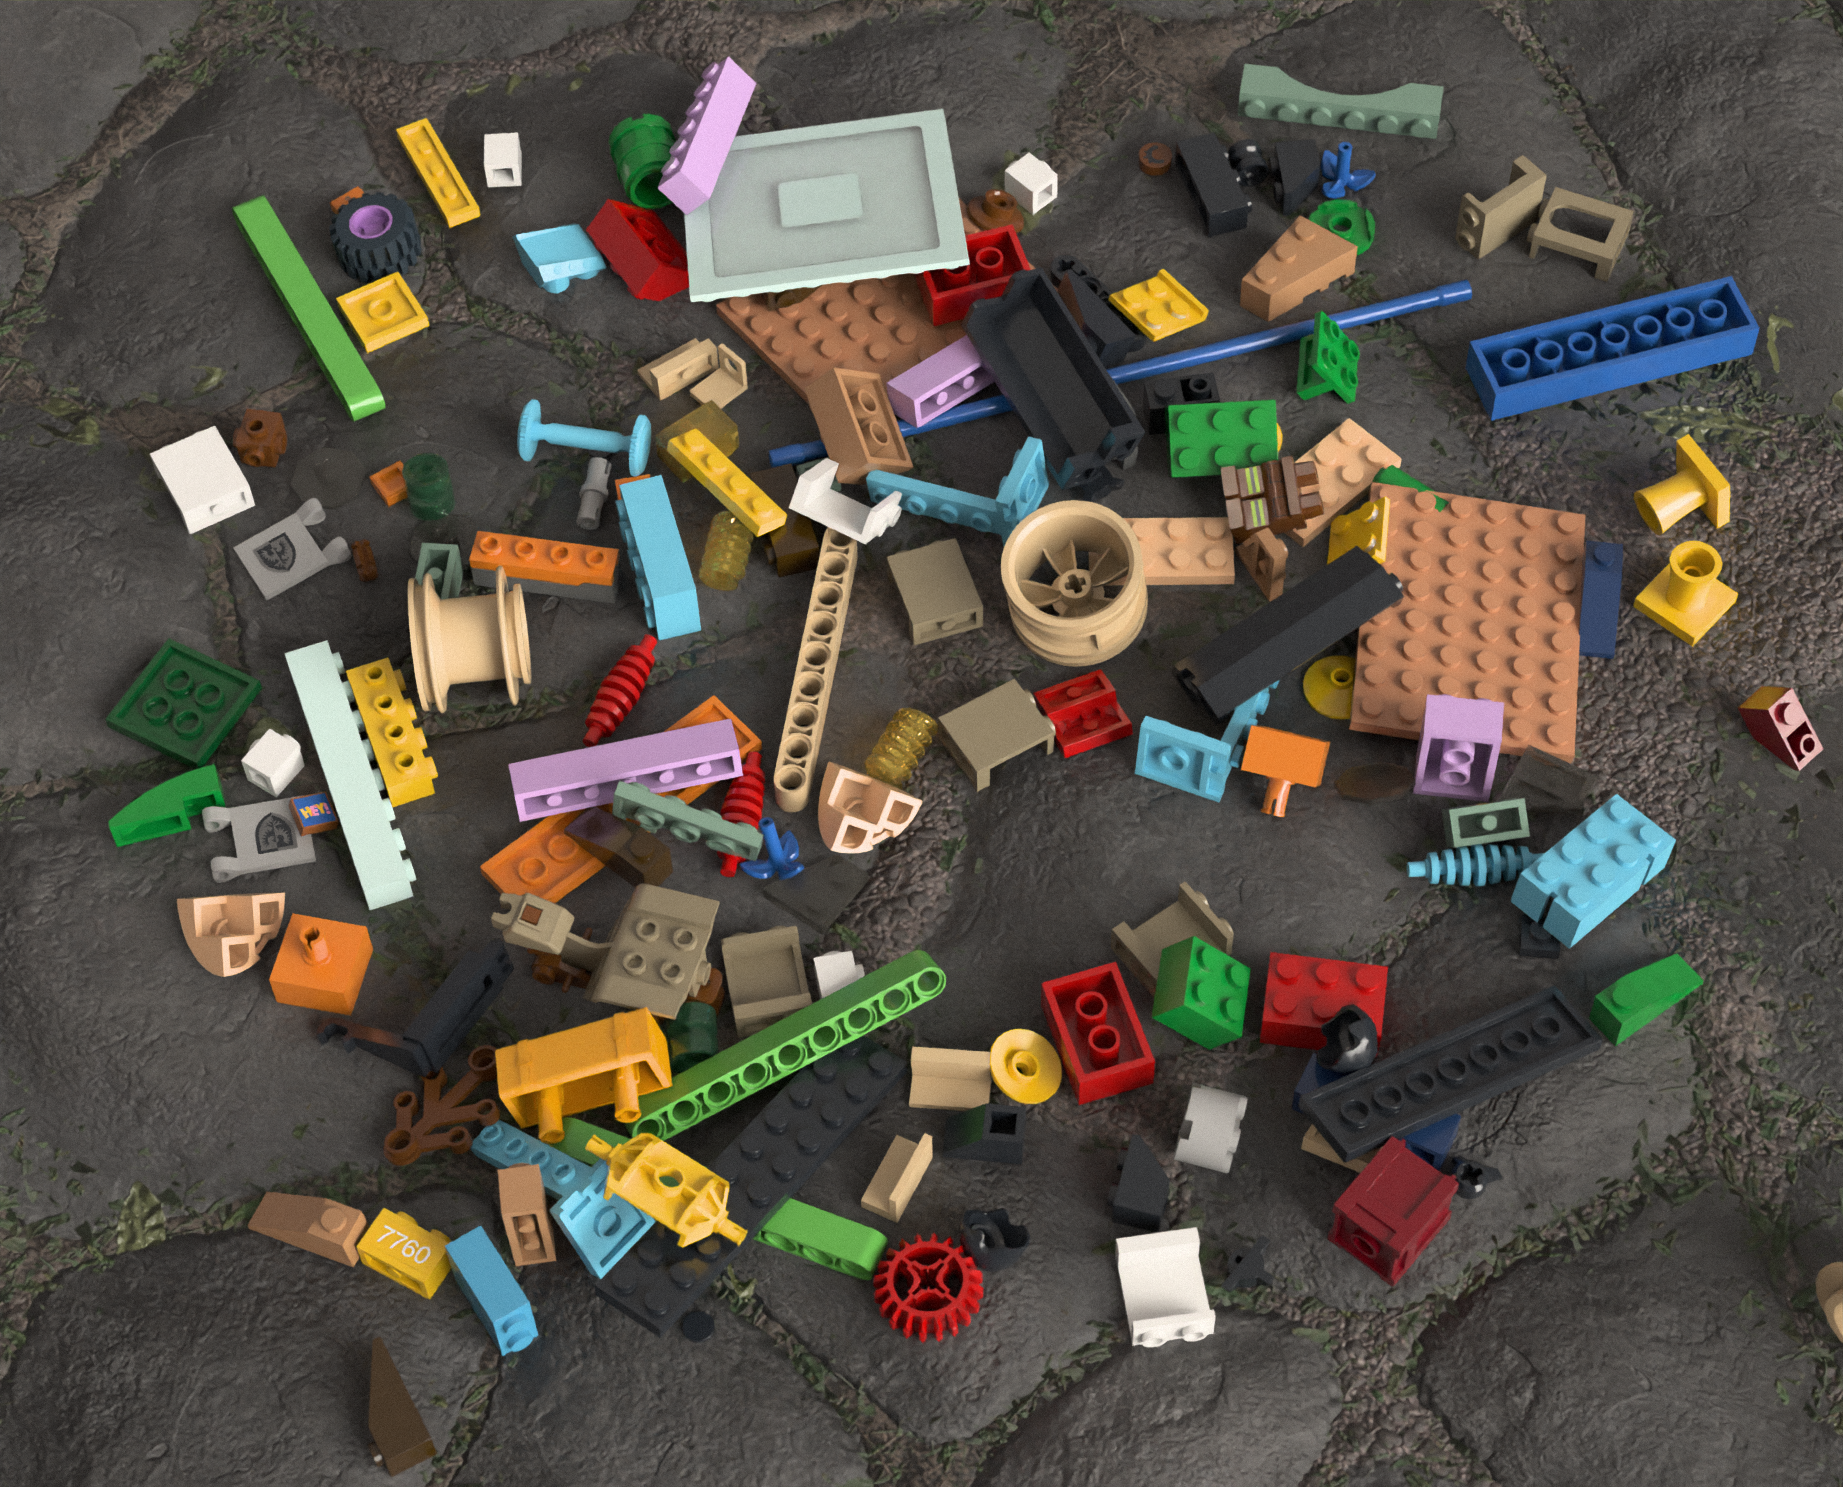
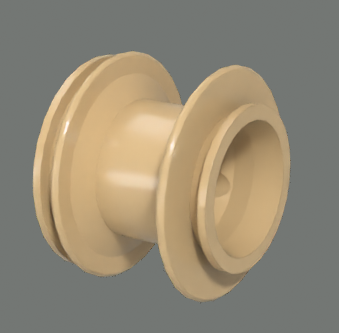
M499 565L496 568V594L440 599L436 593L432 576L429 573L423 576V585H419L416 578H410L408 581L410 639L417 689L424 712L431 711L432 703H436L440 713L446 711L447 692L451 684L506 679L512 705L516 706L519 702L518 678H523L525 684L531 683L529 637L521 585L514 584L513 591H509L504 568Z

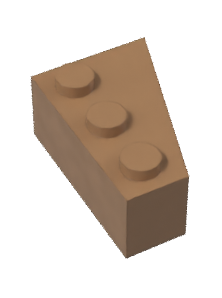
M1300 215L1242 279L1240 307L1267 322L1303 303V298L1317 290L1322 292L1329 288V283L1341 276L1347 278L1354 274L1358 246Z

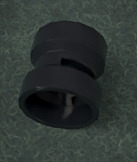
M1244 139L1230 147L1228 151L1229 161L1239 174L1240 185L1244 187L1256 186L1267 178L1269 168L1265 159L1262 158V150L1257 141Z

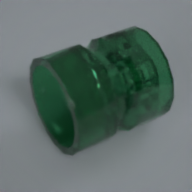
M423 453L410 458L404 464L402 474L411 512L415 517L428 521L442 519L449 515L454 509L456 501L447 461L435 453Z
M699 1002L683 1003L675 1020L666 1018L667 1036L670 1040L668 1043L670 1068L674 1072L682 1073L719 1053V1043L716 1038L718 1034L716 1010L711 1005Z

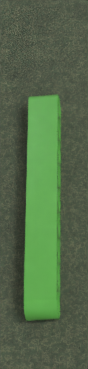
M261 195L232 207V213L238 228L352 422L385 409L386 405L380 389L266 197Z
M922 950L912 951L672 1077V1087L638 1096L639 1110L641 1111L640 1118L633 1122L622 1123L632 1138L640 1133H651L665 1141L936 997L945 988L946 975L928 953Z
M564 1117L562 1118L563 1131L565 1132L564 1139L558 1143L549 1144V1146L592 1167L600 1158L585 1150V1147L594 1134L614 1148L618 1143L623 1145L631 1139L575 1118ZM665 1176L659 1178L660 1182L665 1186H679V1183L672 1177ZM792 1198L782 1206L753 1238L756 1241L862 1280L872 1279L888 1244L887 1238L875 1229Z

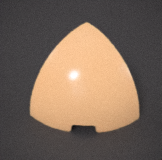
M829 761L823 777L818 805V821L822 839L832 851L841 853L870 851L873 849L872 845L881 842L885 838L898 836L913 820L923 801L880 780Z
M285 893L232 894L177 899L181 927L190 950L207 971L222 977L240 973L260 960L261 957L258 954L268 940L276 938L285 905Z

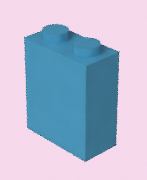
M480 1225L445 1245V1249L455 1281L500 1353L504 1356L511 1351L517 1352L526 1348L533 1338L538 1336L529 1300Z

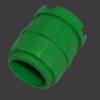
M642 114L644 119L633 121L632 117H629L613 129L609 136L610 154L616 165L617 177L627 197L640 207L657 209L672 203L658 189V185L663 176L661 170L671 158L669 151L675 144L676 138L670 123L661 116Z

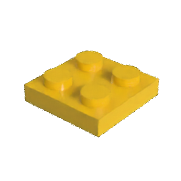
M395 272L336 298L338 308L366 353L429 326L427 315L399 272Z

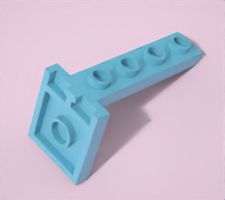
M1032 437L1027 438L1022 450L1018 449L1013 458V467L1009 475L1002 478L996 500L880 470L871 471L866 478L871 502L879 504L893 492L898 491L902 493L898 506L902 507L903 510L915 515L938 518L950 524L957 523L973 527L981 532L1000 534L1003 546H1005L1015 527L1025 517L1037 510L1049 486L1042 440Z
M1279 680L1236 708L1221 741L1199 732H1193L1172 725L1167 721L1145 716L1140 726L1135 774L1220 802L1225 790L1226 779L1232 766L1238 768L1241 764L1245 752V747L1242 745L1245 740H1248L1251 725H1257L1258 720L1255 719L1257 714L1263 715L1270 699L1268 690L1270 687L1276 689Z
M498 1120L491 1126H486L473 1140L470 1148L472 1152L480 1159L499 1169H507L516 1163L539 1164L546 1194L559 1200L549 1210L589 1272L599 1279L655 1223L653 1217L615 1193L609 1200L603 1198L609 1166L601 1158L592 1167H589L501 1120Z

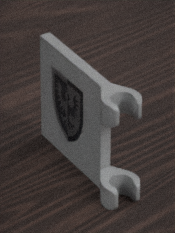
M316 498L307 500L296 513L233 547L266 601L329 565L344 563L352 556L348 549V544L342 537L333 539L321 552L305 526L318 524L326 517L322 510V505Z
M291 798L232 808L211 806L203 809V822L207 832L213 833L230 825L232 826L237 858L220 856L211 860L212 874L215 882H226L247 873L316 862L311 834L300 835L288 805Z

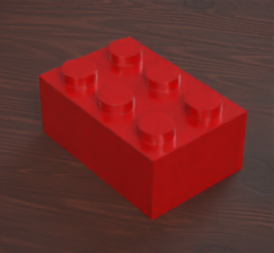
M1013 224L966 235L970 265L959 266L955 269L928 270L914 274L933 326L964 319L969 306L973 302L982 298L987 300L1000 297L1009 282V278L1015 272L1023 269L1031 270Z
M1270 952L1260 1043L1319 1050L1327 1044L1326 1037L1321 1033L1322 1025L1331 1020L1343 1006L1354 1004L1364 1010L1376 1026L1378 1044L1376 1045L1377 1054L1375 1057L1377 1058L1382 1034L1388 967Z
M1116 962L1041 983V1007L1078 1105L1154 1083L1155 1060Z

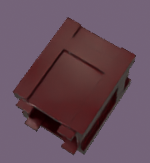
M1393 1136L1334 1203L1332 1210L1335 1213L1334 1225L1328 1232L1327 1238L1338 1248L1344 1249L1377 1273L1382 1280L1392 1287L1451 1218L1452 1211L1449 1210L1451 1198L1459 1185L1455 1181L1456 1176L1454 1174L1451 1177L1447 1174H1442L1405 1147L1406 1140L1402 1139L1399 1141Z

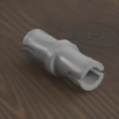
M596 457L589 460L586 481L581 486L579 493L581 505L576 523L581 528L593 530L599 527L602 506L607 501L609 494L606 488L611 463H607L608 460Z

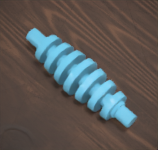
M1476 844L1471 846L1469 855L1467 846L1457 847L1455 859L1452 849H1446L1441 852V860L1438 859L1437 852L1427 853L1424 861L1407 862L1408 877L1425 876L1430 884H1439L1440 875H1442L1445 885H1454L1455 874H1457L1459 885L1469 886L1472 873L1474 885L1484 886L1486 875H1488L1490 884L1499 883L1501 871L1505 881L1514 880L1516 870H1518L1520 876V873L1544 853L1532 854L1529 852L1528 847L1518 846L1515 855L1512 846L1503 845L1500 856L1497 845L1488 844L1485 853L1482 844Z

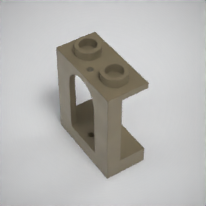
M1555 187L1550 200L1544 198L1538 213V218H1540L1539 224L1533 222L1529 230L1527 242L1532 243L1529 257L1534 259L1541 245L1598 263L1595 278L1608 282L1628 237L1634 211ZM1569 208L1614 223L1605 243L1554 227L1551 224V220L1556 209Z

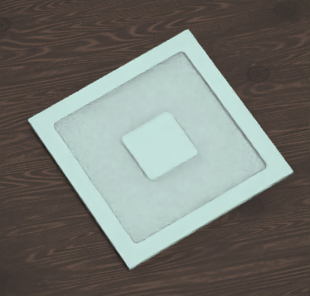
M944 109L736 136L710 199L688 215L684 213L691 302H710L719 298L746 297L756 293L782 292L786 289L801 287L814 288L823 284L850 283L861 279L886 278L890 275L905 273L919 274L928 270L955 269L959 266L970 265Z

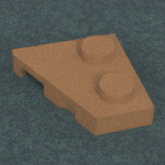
M1266 528L1253 534L1242 545L1237 546L1234 552L1267 599L1272 601L1281 596L1283 592L1288 551L1284 542L1280 538L1276 539L1270 529Z

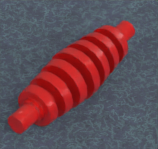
M645 635L639 646L631 645L626 650L625 655L609 671L608 676L603 679L600 685L601 688H599L596 694V700L590 708L591 713L588 714L585 720L589 730L582 742L587 747L597 746L601 737H610L616 730V727L622 723L624 717L637 704L645 682L649 677L650 669H652L655 662L652 651L657 644V640L653 636Z
M748 752L745 765H742L743 776L732 779L720 812L723 820L734 824L738 822L747 823L757 830L759 828L758 823L762 819L765 772L760 768L762 760L760 753ZM717 851L718 857L723 860L720 870L721 875L734 877L737 864L745 862L746 858Z

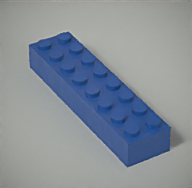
M1732 276L1470 341L1465 368L1492 421L1752 355L1760 328Z

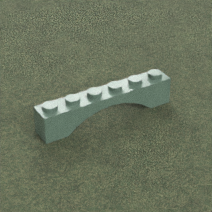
M1244 64L1239 93L1238 116L1436 139L1443 86L1408 83L1397 89L1378 94L1340 95L1306 86L1289 77L1278 67Z

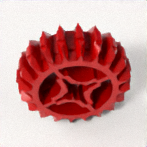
M935 1232L930 1236V1241L925 1242L922 1241L921 1235L917 1233L912 1245L901 1239L899 1242L900 1252L889 1248L886 1252L888 1261H879L877 1265L879 1275H875L873 1278V1285L877 1289L874 1292V1301L881 1305L879 1307V1314L882 1319L890 1318L889 1327L892 1330L903 1326V1336L906 1339L914 1331L919 1332V1340L922 1343L927 1339L928 1333H934L935 1339L940 1342L943 1339L942 1331L947 1330L955 1337L958 1333L957 1323L968 1327L971 1323L970 1314H977L980 1310V1303L977 1300L983 1298L984 1289L980 1285L983 1282V1274L980 1270H975L977 1267L972 1257H966L963 1245L953 1249L954 1241L950 1236L943 1244L938 1243V1236ZM953 1273L962 1285L956 1299L950 1295V1289L946 1287L949 1284V1277ZM901 1276L907 1280V1286L910 1287L907 1291L908 1297L904 1301L898 1297L895 1291L896 1284ZM927 1285L928 1289L923 1290L921 1287ZM929 1285H934L936 1288L930 1290ZM934 1309V1310H936V1311H924V1310Z

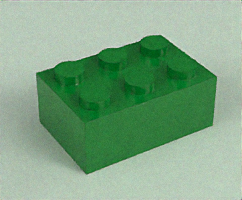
M1274 399L1165 405L1168 476L1171 478L1221 475L1220 468L1235 465L1237 470L1258 466L1271 460H1278L1276 400Z

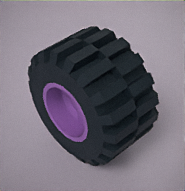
M376 192L375 195H369V193L362 194V197L358 199L353 197L348 200L349 204H342L338 208L339 214H334L331 219L332 225L329 227V232L341 268L345 273L348 272L349 277L354 280L360 277L361 282L369 283L370 280L377 281L395 272L404 275L409 271L408 266L416 264V256L421 254V239L413 212L408 207L406 201L403 199L398 200L397 196L391 193L384 196L383 192Z

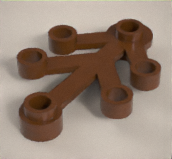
M483 1045L474 1049L468 1057L471 1070L442 1099L441 1089L448 1081L443 1067H441L438 1073L429 1071L426 1077L421 1076L424 1082L423 1117L414 1126L412 1117L420 1110V1103L416 1095L411 1091H403L394 1098L393 1105L397 1111L396 1129L389 1132L386 1136L383 1149L386 1159L391 1164L396 1166L407 1165L414 1162L422 1152L450 1148L455 1154L465 1153L473 1144V1140L465 1127L457 1126L450 1129L447 1133L428 1134L435 1127L474 1120H477L482 1126H491L499 1120L500 1111L492 1099H483L477 1104L457 1107L482 1081H492L497 1078L495 1047ZM438 1075L437 1078L430 1080L433 1076ZM411 1102L408 1106L402 1107L404 1104ZM491 1110L490 1113L482 1115L484 1112ZM463 1138L460 1142L454 1143L457 1139Z

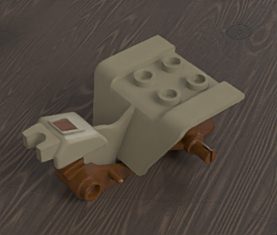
M639 884L608 933L605 943L598 944L589 941L593 932L590 927L585 929L582 938L569 932L574 922V916L564 907L530 893H525L521 896L508 893L501 894L499 899L501 908L509 909L510 912L507 914L494 912L491 918L492 925L502 930L505 942L528 948V953L535 954L531 969L533 971L532 977L536 981L546 985H551L554 981L563 983L561 988L563 993H567L570 986L586 989L583 999L594 1003L605 1002L633 1010L647 1007L657 1025H662L665 1017L675 1020L678 1012L685 1016L706 1021H712L718 1017L725 1000V991L721 987L722 974L719 970L711 968V963L707 962L705 948L712 932L715 915L720 905L719 901L649 884ZM590 971L592 972V975L590 976L586 974V972Z

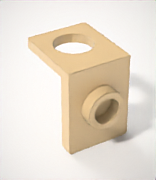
M723 343L718 346L720 368L690 390V396L712 414H715L748 389L745 361ZM728 359H730L734 363V365L737 368V371L731 366Z

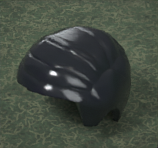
M1354 1004L1343 1006L1331 1020L1322 1025L1321 1033L1326 1037L1327 1044L1316 1052L1317 1062L1322 1068L1334 1072L1352 1074L1371 1065L1377 1054V1031L1373 1020L1364 1010Z
M1004 1208L989 1212L968 1210L960 1222L959 1241L963 1245V1251L967 1257H972L975 1266L983 1271L997 1272L1010 1268L1018 1261L1030 1243V1234L1026 1226L1013 1225L1009 1220V1211Z

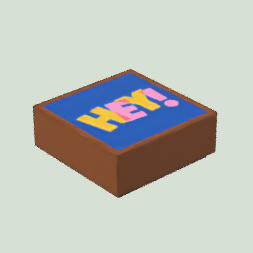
M326 791L290 799L288 806L301 836L337 829L339 821Z

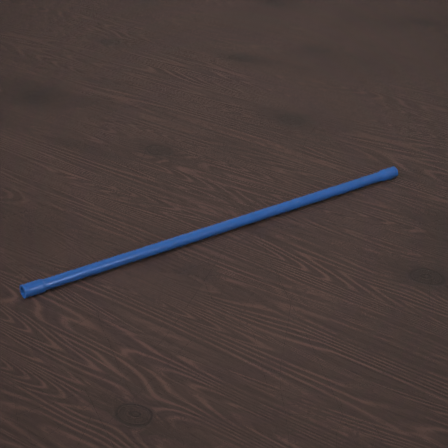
M1462 280L1441 285L1432 290L1327 316L1335 321L1340 330L1427 308L1447 306L1471 300L1472 290L1468 280ZM1315 318L1106 370L1112 380L1118 385L1301 340V338L1313 334ZM1000 395L952 407L919 428H915L903 419L898 420L897 423L902 437H907L1012 411L1013 409L1005 396ZM821 439L768 450L771 468L790 463L792 466H796L809 460L829 456Z

